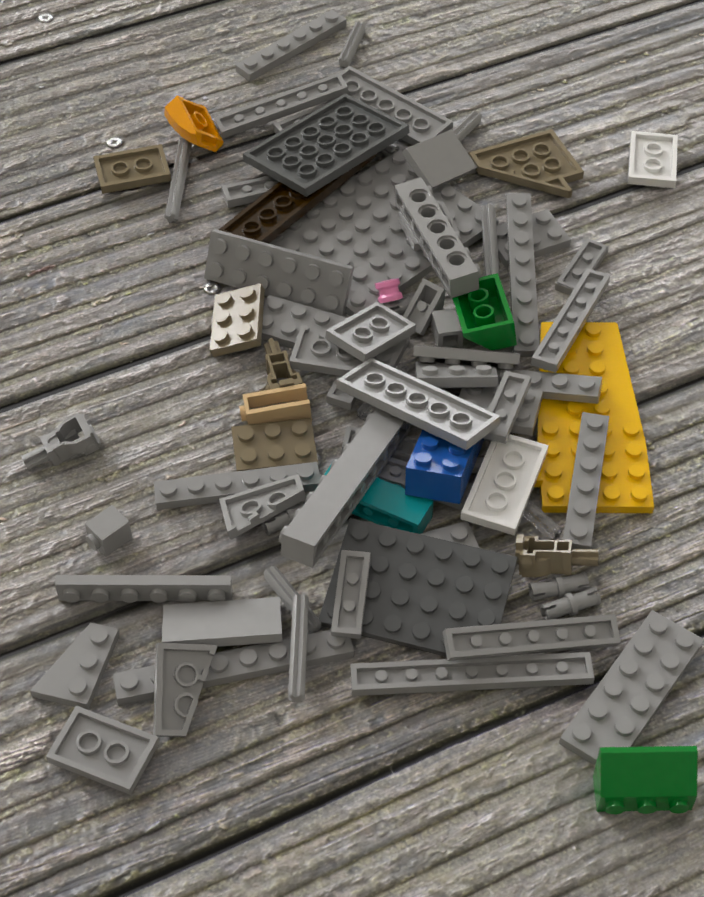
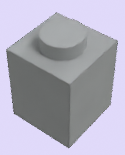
M455 308L432 311L431 330L436 346L463 348V333Z
M113 505L85 523L87 543L93 550L96 551L98 549L105 557L132 539L130 522Z

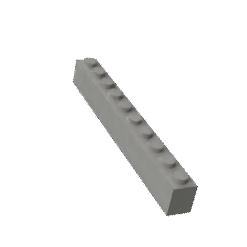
M376 408L373 413H369L364 426L356 430L350 444L346 443L340 458L334 459L328 474L322 475L316 490L308 494L304 506L295 511L289 526L282 528L279 535L281 556L313 568L413 425L379 408Z

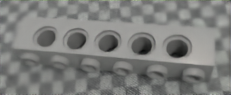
M422 177L394 185L395 204L405 218L449 297L454 298L478 290L479 278L482 276L480 267L477 263H473L468 247L464 248L459 232L453 230L449 216L444 215L440 201L434 199L430 185L427 186Z

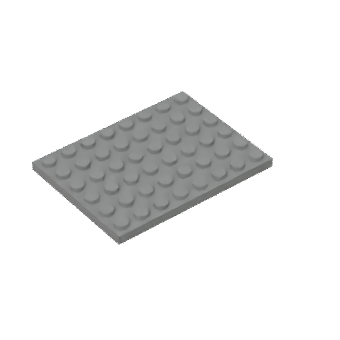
M400 149L338 187L269 243L353 266L354 271L346 305V313L349 316L378 301L380 295L379 290L375 288V283L399 278L400 284L398 287L399 291L402 292L434 270L423 250L413 251L398 221V212L400 211L395 204L394 185L418 178ZM448 183L432 190L434 199L444 202L460 231L464 248L469 247L483 237L481 207ZM496 218V226H497L498 223H499V219Z

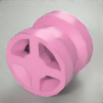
M399 278L375 283V288L379 290V303L403 298V294L399 291L398 287L400 284Z

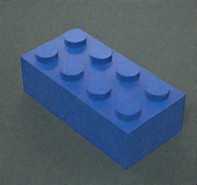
M422 429L406 466L405 495L460 504L482 448L484 438L465 450Z

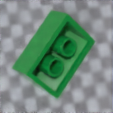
M498 273L479 278L478 290L452 298L464 338L491 351L517 345L514 320Z
M697 746L600 747L593 774L597 812L616 815L624 811H638L641 814L670 811L680 814L692 810L697 798Z

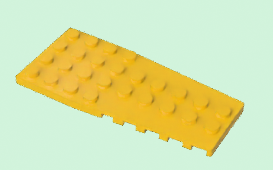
M541 322L540 343L553 322ZM586 322L556 373L602 377L600 398L598 404L542 399L537 420V442L549 446L542 465L543 484L540 486L541 512L567 513L582 412L609 416L596 513H653L654 501L646 441L618 324L616 322ZM539 368V371H541V372H551V371H548V370H544V369Z

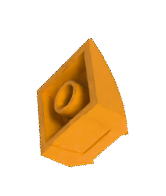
M178 95L165 106L164 115L181 137L192 144L216 152L223 145L224 141L205 106L186 100Z

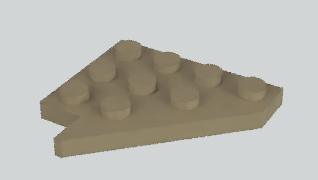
M553 129L469 152V156L477 166L475 170L480 175L565 198H571L572 189L567 183L583 179L584 175L583 169Z

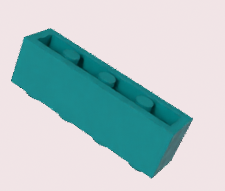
M331 465L329 466V468L327 469V471L325 472L324 475H327V474H328V472L330 471ZM377 477L352 514L378 525L421 534L433 517V500L405 495V489L402 486L392 484Z

